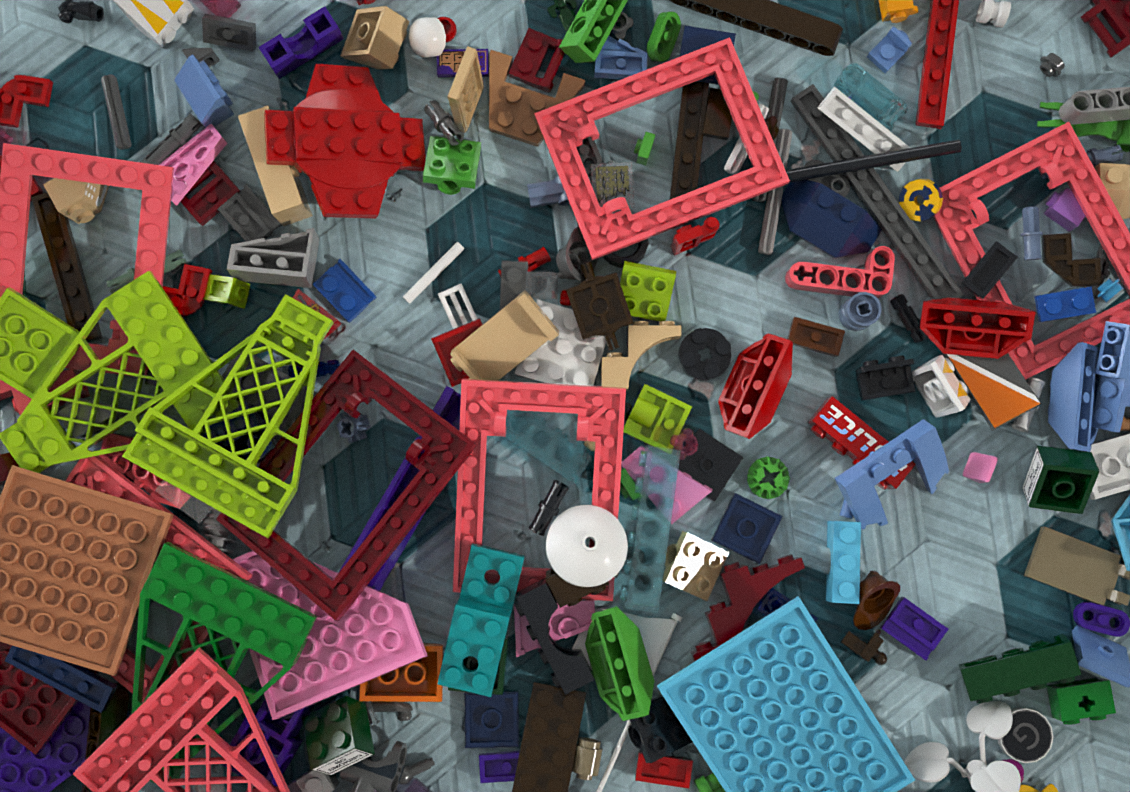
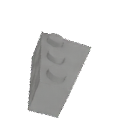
M311 228L306 229V232L292 235L286 233L281 234V237L267 240L261 238L231 244L227 271L233 278L245 282L312 288L319 246L318 235L315 229Z

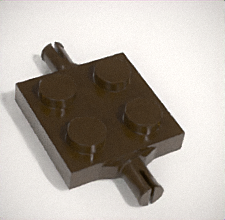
M587 262L586 265L589 273L585 264L580 265L585 280L578 286L566 289L582 339L587 340L595 336H604L608 350L611 351L614 350L611 339L615 349L620 347L614 332L622 327L633 324V320L617 273L595 277L591 262Z

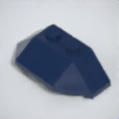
M810 180L792 182L788 184L782 194L781 206L783 207L789 231L834 259L868 253L882 231L865 209L819 182Z

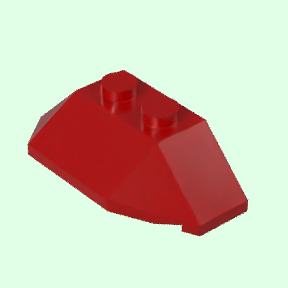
M961 298L923 301L920 329L943 354L999 359L1032 338L1036 312L1005 302Z
M768 333L762 337L763 339L753 343L739 353L718 400L726 431L750 439L771 423L792 375L793 342L791 340Z

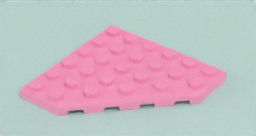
M254 551L233 559L252 574L248 582L317 616L297 663L264 693L272 720L289 715L428 656L410 606L406 602L366 586L339 621H335ZM313 562L333 580L337 576L338 572ZM249 648L261 687H263L282 670L283 666Z

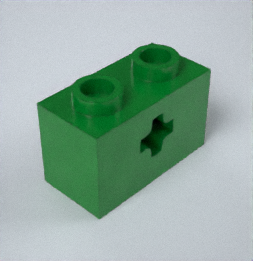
M1095 677L1068 683L1051 684L1046 687L1052 718L1062 721L1065 725L1078 724L1080 719L1083 718L1104 720L1107 718L1106 715L1116 713L1110 680Z

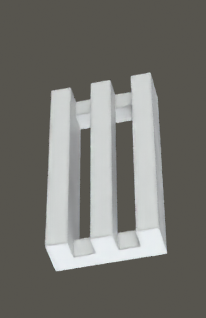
M462 283L438 293L453 329L457 328L458 325L445 297L450 295L462 324L468 323L456 298L455 292L457 291L460 292L472 321L477 319Z

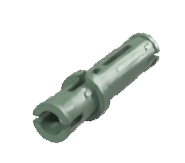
M180 249L165 257L164 274L187 264L185 258H180L184 256ZM134 268L128 269L126 274L106 281L107 286L112 288L110 289L111 294L134 280Z

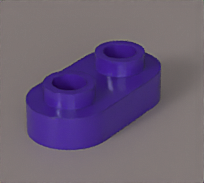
M1082 602L1073 611L1075 623L1084 629L1120 637L1125 635L1130 628L1128 615L1118 609L1091 602ZM1085 611L1089 612V618L1087 620H1085L1083 617ZM1111 618L1115 619V625L1113 627H1111L1109 624Z

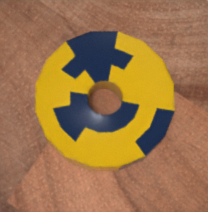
M929 179L911 181L903 187L899 194L900 206L907 216L914 221H924L932 218L939 212L942 206L943 196L941 189ZM919 195L924 198L923 204L917 202Z

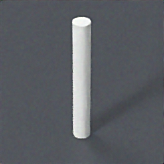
M456 242L403 298L410 304L464 250V247L459 242Z

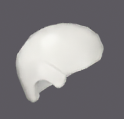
M435 17L419 18L410 26L408 39L414 53L420 57H435L442 54L446 44V34L444 26L439 19Z

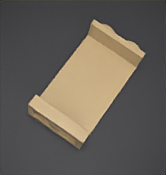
M525 290L452 349L450 355L453 358L450 360L458 371L464 370L470 377L469 379L498 381L548 340L552 341L559 335V330Z

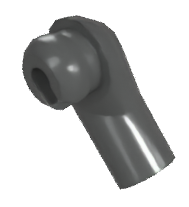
M373 701L372 707L374 712H398L397 719L399 721H408L412 718L411 711L413 708L407 702Z

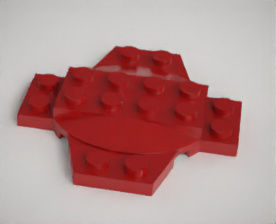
M316 64L306 98L294 107L293 111L265 110L266 164L292 165L300 173L304 172L309 176L312 183L311 188L323 217L376 219L379 215L388 179L393 177L398 170L424 171L426 158L423 120L419 118H402L399 113H394L381 100L368 67Z

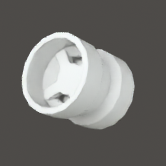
M982 0L977 11L976 22L985 24L990 21L994 26L1003 28L1009 17L1011 2L1000 1L995 3L994 0Z

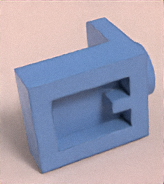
M892 27L887 35L869 52L867 58L886 74L907 52L912 42L904 31Z

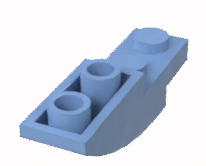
M1106 321L1095 374H1099L1101 377L1091 427L1120 432L1125 407H1130V325Z

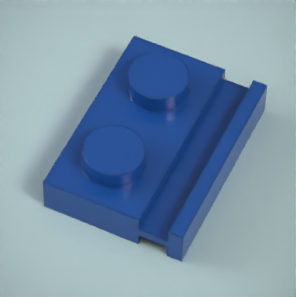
M341 259L313 283L316 289L349 323L369 306L370 302L377 298Z

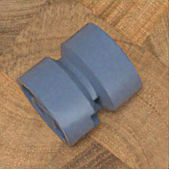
M859 292L841 306L839 312L840 321L848 330L862 331L880 318L882 311L881 303L873 294Z

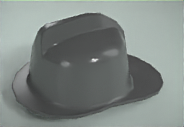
M579 226L572 231L567 244L556 255V263L559 269L558 277L560 279L567 278L583 282L585 278L580 265L585 264L589 273L586 263L591 262L594 271L598 258L591 259Z

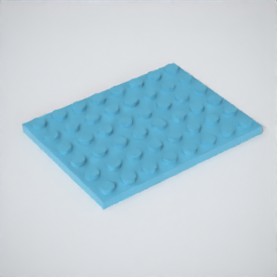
M798 596L657 685L659 691L725 792H897L915 781Z

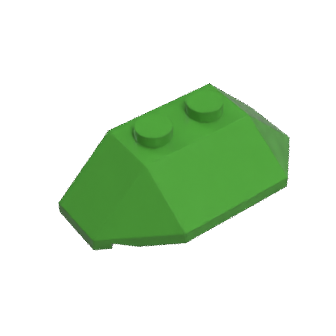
M618 607L593 613L585 646L600 697L611 709L619 714L623 721L649 715L655 680L639 628Z

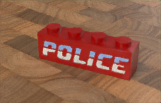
M833 396L827 398L807 422L812 426L810 430L821 439L826 437L833 443L831 447L842 456L846 454L853 459V466L888 443L885 438ZM911 461L877 485L884 490L887 488L889 490L897 489L916 464Z

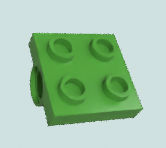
M430 136L423 172V182L437 184L438 189L448 195L457 194L460 192L461 187L475 189L481 142L462 140L461 142L459 139H456L459 144L451 145L445 137Z

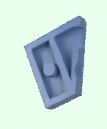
M608 36L596 58L594 78L621 80L647 70L648 54L639 48L631 47L628 42L620 38L617 41Z

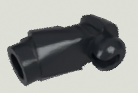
M65 0L58 7L60 11L59 19L67 24L72 23L73 18L100 22L104 15L103 8L96 5L93 1L73 2V0Z

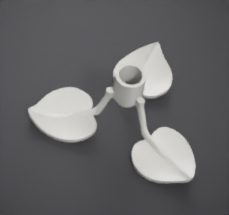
M985 702L974 706L969 711L966 718L968 728L972 732L980 734V760L970 761L966 769L953 758H948L949 750L947 746L938 742H927L917 746L908 754L904 761L912 776L923 782L932 783L942 780L950 771L949 764H952L961 773L962 777H968L970 785L975 792H1019L1021 777L1018 769L1006 761H993L987 766L985 755V737L988 736L996 740L1001 739L1011 729L1013 715L1010 706L1006 702Z

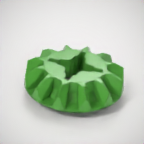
M770 456L756 460L750 466L747 474V482L751 491L764 499L779 497L787 490L790 480L788 468L780 459ZM763 467L768 473L778 472L775 475L776 477L773 478L774 487L769 482L759 484V481L765 477Z

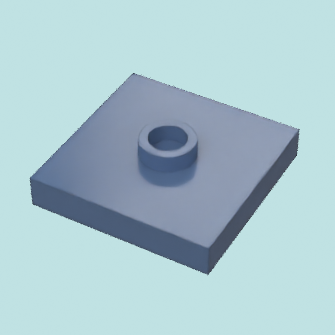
M1076 625L1072 630L1078 665L1129 688L1130 662L1126 647Z

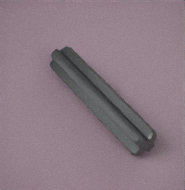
M112 74L102 76L101 82L115 145L119 150L129 149L132 144L117 78Z

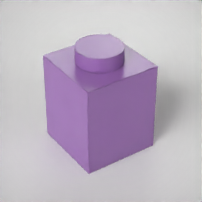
M1065 188L1059 193L1055 191L1045 203L1049 207L1044 214L1067 231L1078 227L1085 218L1084 212L1069 188Z

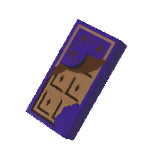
M466 49L443 50L440 56H437L438 78L456 76ZM476 49L482 77H489L488 49Z

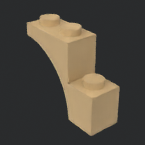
M634 321L633 325H628L627 357H623L622 353L610 352L607 353V357L601 358V386L623 387L628 391L630 374L637 360L647 350L659 343L679 340L681 337V325H675L674 321H661L659 325H649L648 321Z

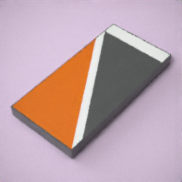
M1008 353L999 359L943 354L953 364L955 374L967 386L968 394L992 431L1041 405V402Z

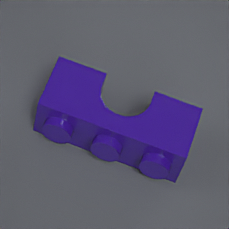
M325 6L303 19L305 25L298 34L289 38H283L279 34L258 47L278 79L344 39L338 25Z

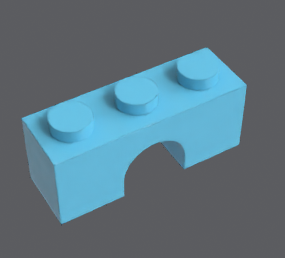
M827 521V548L830 549L831 567L829 574H826V601L831 603L859 604L861 522Z

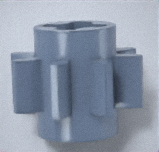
M346 412L340 414L341 420L336 424L340 437L348 438L349 443L367 438L365 432L368 428H371L367 414H360L357 419Z

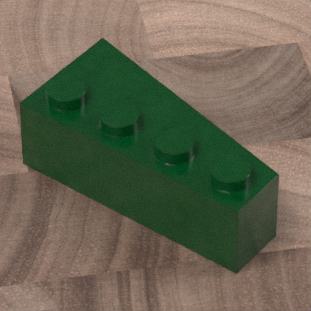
M1064 634L1054 636L1055 642L1052 643L1049 641L1043 642V640L1031 643L1029 650L1024 651L1023 648H1013L1003 652L1002 658L997 659L996 655H990L960 664V671L970 701L976 700L977 703H985L993 700L992 696L1003 694L1004 697H1010L1019 694L1021 689L1031 687V690L1046 688L1048 686L1047 683L1050 682L1068 683L1074 681L1075 676L1082 674L1071 642Z

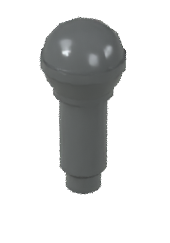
M426 758L411 766H404L399 784H408L414 778L413 776L431 769L435 765L433 758Z

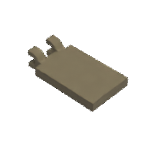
M1041 526L1024 573L1025 577L1103 606L1106 600L1128 606L1130 601V595L1114 590L1118 576L1130 580V571H1127L1125 565L1119 564L1120 555Z

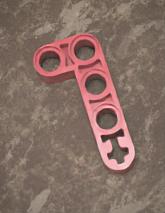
M879 246L866 257L864 269L797 262L786 272L785 281L790 288L795 290L850 297L859 292H868L880 298L891 289L895 256L889 247ZM875 255H881L884 258V266L876 263ZM797 271H800V276H804L801 281L798 280L797 275H794ZM821 273L827 274L830 277L831 282L829 285H825L820 281L819 275ZM846 277L855 279L856 288H851L846 284ZM872 280H877L881 283L882 291L873 289Z

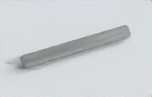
M780 129L776 149L786 170L792 131ZM784 186L768 191L758 252L761 254L771 255L773 252Z

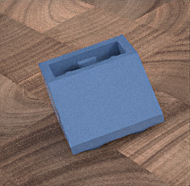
M194 55L189 56L174 81L205 128L210 124L215 127L234 115L229 107L233 102L225 90L222 89L219 80L204 60L199 62Z

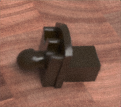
M879 629L875 631L867 643L860 640L850 631L841 640L843 645L866 662H869L871 658L878 665H884L887 662L886 654L878 650L884 642L879 637L881 634Z

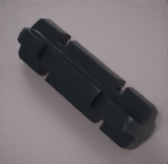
M900 294L891 299L890 303L894 310H898L899 313L897 315L907 331H911L912 334L910 336L913 341L918 343L926 339L928 336L920 329V320L911 305L908 307L906 304L908 303L906 297Z

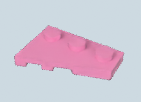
M640 446L621 463V466L626 469L632 479L671 525L713 490L697 482L687 473L676 469L666 460L643 446Z

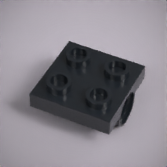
M662 694L651 699L649 715L630 719L632 725L628 728L629 737L632 743L642 750L646 763H653L693 742Z

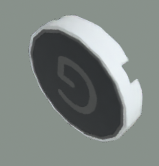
M1013 708L1011 710L1013 715L1011 729L1004 737L997 739L998 744L1006 755L1022 763L1037 762L1044 758L1052 747L1054 738L1052 727L1047 718L1036 710Z

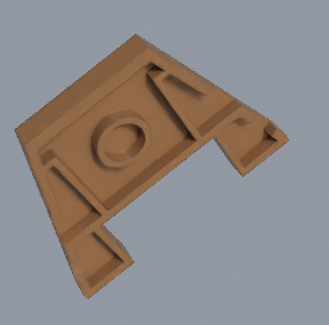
M490 50L489 130L538 147L544 139L534 113L575 98L584 88L586 80L563 73L556 97L554 98L506 82L513 62V56Z

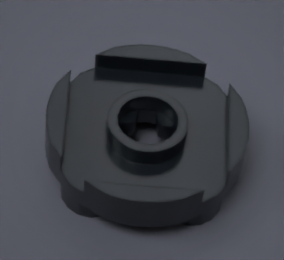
M695 329L683 339L679 347L678 356L682 369L695 380L707 381L715 379L722 375L730 364L731 344L720 332L714 329ZM708 348L712 358L701 361V355L698 354V350Z

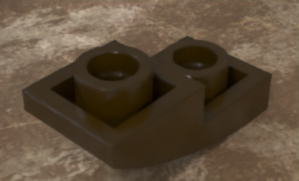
M710 88L702 136L728 140L732 115L721 89Z

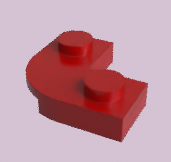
M15 75L14 79L5 83L0 89V125L18 128L23 103L49 107L53 82L45 78Z
M184 264L179 289L163 286L164 291L182 317L195 313L203 306L209 275H212L213 272L211 269Z

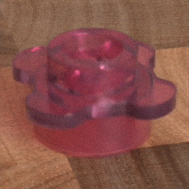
M685 428L681 434L673 435L670 438V444L674 446L676 450L675 456L678 459H684L686 455H692L698 450V441L693 436V431L689 428Z

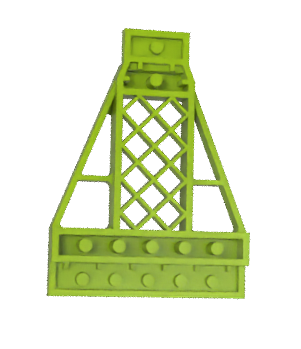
M147 271L102 300L17 419L18 422L0 433L1 441L20 468L42 473L54 464L126 450L130 444L97 451H89L88 449L129 422H133L137 427L140 423V415L145 413L149 407L153 408L213 363L152 271ZM109 309L128 337V342L100 360L86 341V338L104 312ZM82 346L92 362L91 366L52 392H49V389L79 347ZM136 349L139 354L130 353V351ZM128 356L142 358L139 373L125 371ZM122 357L120 370L107 367ZM146 365L153 376L144 375ZM106 370L119 373L116 388L103 386ZM216 371L199 385L213 393H217L225 380L219 371ZM99 372L97 384L84 382ZM125 374L138 377L135 392L122 389ZM143 378L157 381L154 396L141 393ZM83 385L96 388L93 403L80 400ZM76 387L74 399L62 397L63 394ZM194 388L173 403L189 429L194 430L213 398ZM102 389L115 391L112 406L99 404ZM121 393L134 395L131 410L118 408ZM139 397L151 399L138 407ZM237 398L224 402L227 414L241 405ZM60 400L73 402L70 417L57 415ZM53 401L52 409H50L48 404ZM79 404L92 406L89 421L76 419ZM98 408L111 410L108 425L95 423ZM221 409L219 410L215 418L223 416ZM117 411L128 413L126 416L115 422ZM57 419L69 421L67 433ZM75 422L88 425L85 440L72 437ZM94 426L106 428L92 437ZM73 442H78L82 444L76 447Z
M285 294L273 315L259 325L253 334L153 408L149 407L134 430L137 434L122 457L269 539L298 490L321 351L320 344L333 325V320ZM268 351L271 364L256 367L254 355ZM273 352L286 360L275 362ZM241 354L217 393H213L199 385ZM251 361L252 369L245 370ZM292 364L295 377L280 381L277 368ZM297 366L303 368L300 374H298ZM273 369L276 382L261 386L258 373ZM254 374L257 387L242 391L239 378ZM294 383L284 398L281 386ZM236 385L238 392L230 394ZM307 386L299 438L296 439L281 431L279 427L302 388ZM278 387L281 400L265 404L262 391ZM195 388L210 396L213 400L195 429L190 430L163 415V411ZM258 392L261 406L246 409L243 396ZM239 397L242 411L227 414L224 402ZM279 406L270 421L267 409ZM221 409L223 416H219V417H216V418H215V416L217 415V413H218L219 410ZM263 411L266 424L251 428L248 414ZM244 416L247 429L232 433L229 419ZM224 421L227 434L212 438L210 424ZM265 430L255 445L253 433ZM205 432L207 433L208 439L203 437ZM248 434L252 448L236 451L233 438ZM275 435H279L297 445L293 476L290 484L257 467L258 460ZM229 439L232 453L215 443ZM250 453L247 460H244L239 457Z

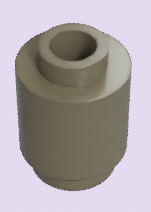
M586 737L579 739L572 772L576 773L577 778L592 780L593 776H598L603 750L600 748L601 741Z

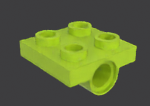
M624 261L620 285L631 316L659 322L666 321L676 271Z
M644 384L626 421L623 433L670 454L692 406Z

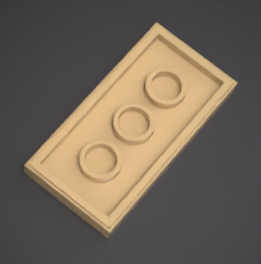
M469 46L466 48L447 96L454 122L463 133L467 132L484 89L477 50Z

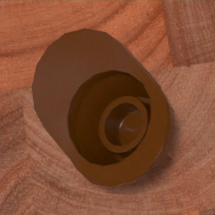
M875 570L870 571L867 577L860 582V597L853 618L854 625L859 630H868L879 625L888 615L898 596L900 585L895 581H888Z

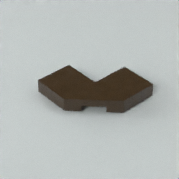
M1071 233L1041 236L1042 262L1071 287L1102 285L1100 258L1072 260Z

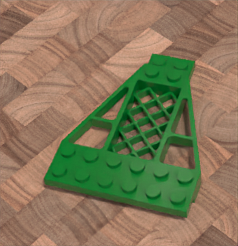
M169 542L164 543L140 593L132 713L142 704L146 646L161 653L164 656V661L145 700L172 675L169 672L175 660L178 667L184 663L182 653L191 650L195 652L199 647L211 643L216 655V659L213 660L216 663L218 662L219 666L232 678L235 677L248 648L282 664V670L258 692L239 683L245 695L249 697L248 702L251 705L297 663L317 616ZM150 599L183 616V621L170 647L147 637ZM204 625L207 628L210 640L198 644L194 628ZM215 631L223 636L217 637ZM188 635L192 646L181 650ZM230 638L235 652L223 656L218 641ZM233 657V660L229 668L227 669L225 660ZM242 707L223 722L215 732L217 734L222 732L243 713ZM215 716L207 723L209 727H211ZM196 734V736H194L193 738H201V737H200L198 734ZM190 745V758H193L206 745ZM185 746L172 759L185 758ZM185 765L169 766V776L172 779L180 778Z

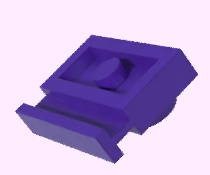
M903 596L892 609L885 623L880 627L926 661L929 654L934 651L949 630Z

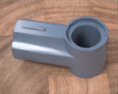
M559 176L551 181L527 184L531 208L552 204L560 206L570 205Z

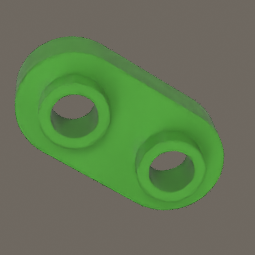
M662 12L656 19L647 43V54L652 61L663 62L671 56L681 29L680 18L675 12Z

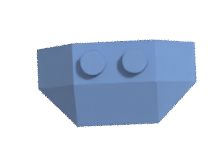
M1084 342L1077 343L1052 370L1048 423L1069 449L1090 452L1091 445L1099 428L1091 427L1101 377V375L1095 374L1100 351L1099 347Z

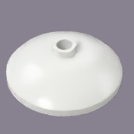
M578 505L565 510L554 520L547 534L546 554L551 567L559 577L575 586L595 587L608 582L618 574L627 557L628 543L623 526L612 513L598 506ZM585 539H592L594 541V547H587L585 545Z

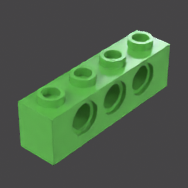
M584 0L559 48L575 63L595 62L628 0Z

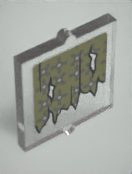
M611 160L604 164H590V182L600 207L612 199L624 197L629 208H635L632 162L614 163Z

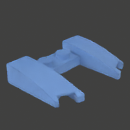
M924 419L834 478L856 522H861L862 530L870 524L877 523L879 526L888 524L874 486L911 461H914L926 489L931 494L937 489L935 486L944 473L948 474L949 468L946 455L936 428Z

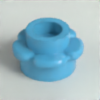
M1109 278L1097 288L1100 292L1097 297H1101L1105 302L1110 300L1123 289L1118 283L1120 279L1113 281Z

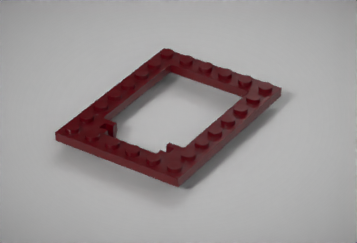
M354 349L312 399L303 457L342 409L357 419L361 414L357 411L358 405L362 402L368 405L374 399L422 437V439H417L410 445L405 458L420 471L334 580L275 530H273L268 539L222 512L216 518L217 521L335 621H339L477 446L475 442ZM303 412L286 431L288 435L296 439L299 438ZM282 437L275 445L276 448L270 451L258 468L284 482L294 470L297 445ZM425 450L422 456L418 459V456L421 453V451Z

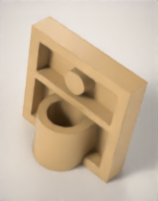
M682 531L677 544L669 545L664 552L663 564L666 566L661 581L708 601L729 552Z

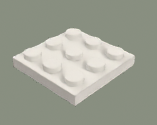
M537 299V305L559 330V335L552 341L548 340L518 364L515 375L540 383L593 386L606 345L605 337L595 336L583 340L572 309Z

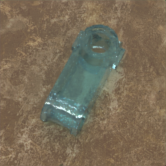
M851 63L845 67L833 85L847 97H851L852 101L856 102L859 107L889 131L894 129V123L898 118L908 111V106L903 100L857 63ZM846 77L853 78L856 85L848 84Z

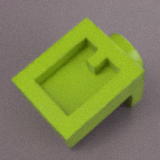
M210 274L204 300L244 309L249 295L250 284L233 277Z

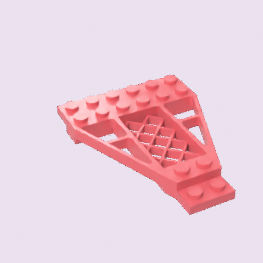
M200 647L73 773L92 792H138L150 779L165 792H190V785L205 784L206 792H211V784H227V792H232V783H248V792H252V784L261 792H290L242 686ZM235 696L252 731L237 746L233 747L210 728L207 723ZM196 734H198L201 738H193V737H194ZM253 738H256L278 786H274L240 755L239 752ZM190 745H206V758H190ZM185 746V758L172 759ZM211 747L222 757H211ZM211 764H227V777H211ZM185 765V778L172 779L169 776V766ZM190 765H206V777L190 778ZM232 766L243 776H232Z

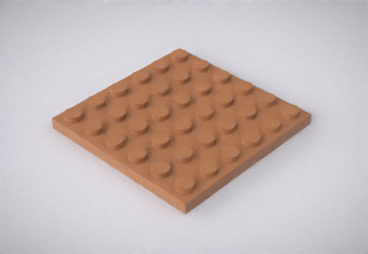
M12 465L0 495V642L116 676L139 614L140 593L163 547L174 514Z

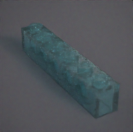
M646 445L645 451H640L638 466L643 467L642 475L636 478L635 493L639 494L638 504H633L631 520H635L634 531H629L627 543L628 547H631L630 558H626L624 563V574H628L626 585L622 584L620 591V601H624L626 609L658 613L681 450ZM659 466L663 470V478L658 482H653L650 478V471L652 468ZM650 494H657L660 498L659 505L655 508H648L646 498ZM646 521H654L656 524V530L651 535H645L642 531V526ZM650 548L652 550V557L649 561L643 562L639 560L638 554L641 549ZM639 575H646L649 578L648 585L644 588H637L635 586V579Z

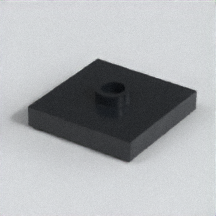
M699 428L674 467L692 476L694 480L702 485L713 489L706 497L715 502L743 457Z

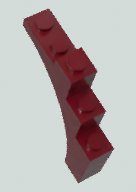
M792 554L778 558V564L770 567L767 563L753 567V573L749 572L747 565H739V562L724 566L725 571L721 572L719 576L729 604L726 605L724 601L709 606L710 611L705 612L715 643L711 644L710 641H706L696 645V650L691 651L694 662L741 633L753 608L769 589L785 577L805 568L802 558H794Z

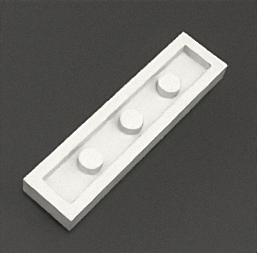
M835 86L817 107L874 154L910 148ZM906 162L889 166L898 172Z

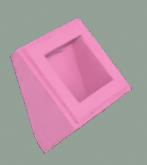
M972 452L964 468L963 476L978 483L990 482L998 461L997 457Z

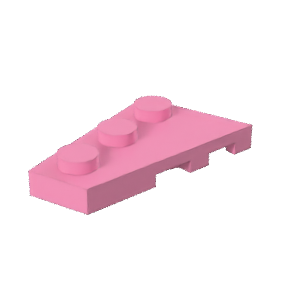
M212 124L208 125L159 164L161 166L174 167L171 201L176 206L227 145L225 139Z
M582 599L579 603L570 607L565 605L560 608L558 605L548 624L551 638L557 641L587 631L592 622V614L595 613L594 600ZM514 604L516 657H519L536 648L540 649L541 646L537 639L534 641L531 639L526 628L530 624L525 615L522 617L519 615Z

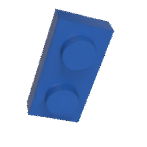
M1092 286L1034 297L1039 323L1096 313Z

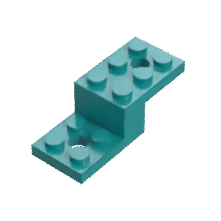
M472 543L460 597L453 613L438 685L483 696H492L525 555ZM496 570L500 575V580L496 583H489L485 579L486 571ZM468 656L475 657L478 661V667L475 669L466 668L463 659Z

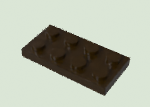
M533 683L512 792H568L586 698L585 692L574 690L565 695L561 687L557 689L556 686Z

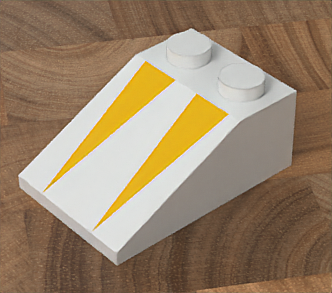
M113 0L139 31L162 48L174 39L176 31L191 18L194 10L188 0Z
M939 355L911 371L914 384L936 418L964 410L971 400L967 395L969 393L967 386L957 379L954 374L953 364L948 358H944L943 355Z

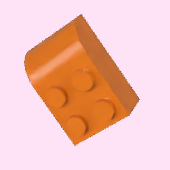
M423 643L428 655L427 657L360 684L359 701L442 702L443 686L437 683L443 661V645Z

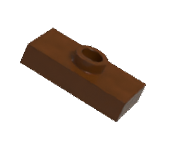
M793 317L787 339L791 340L794 346L838 357L845 331Z

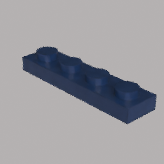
M13 645L5 659V662L100 713L107 709L118 686L82 666Z

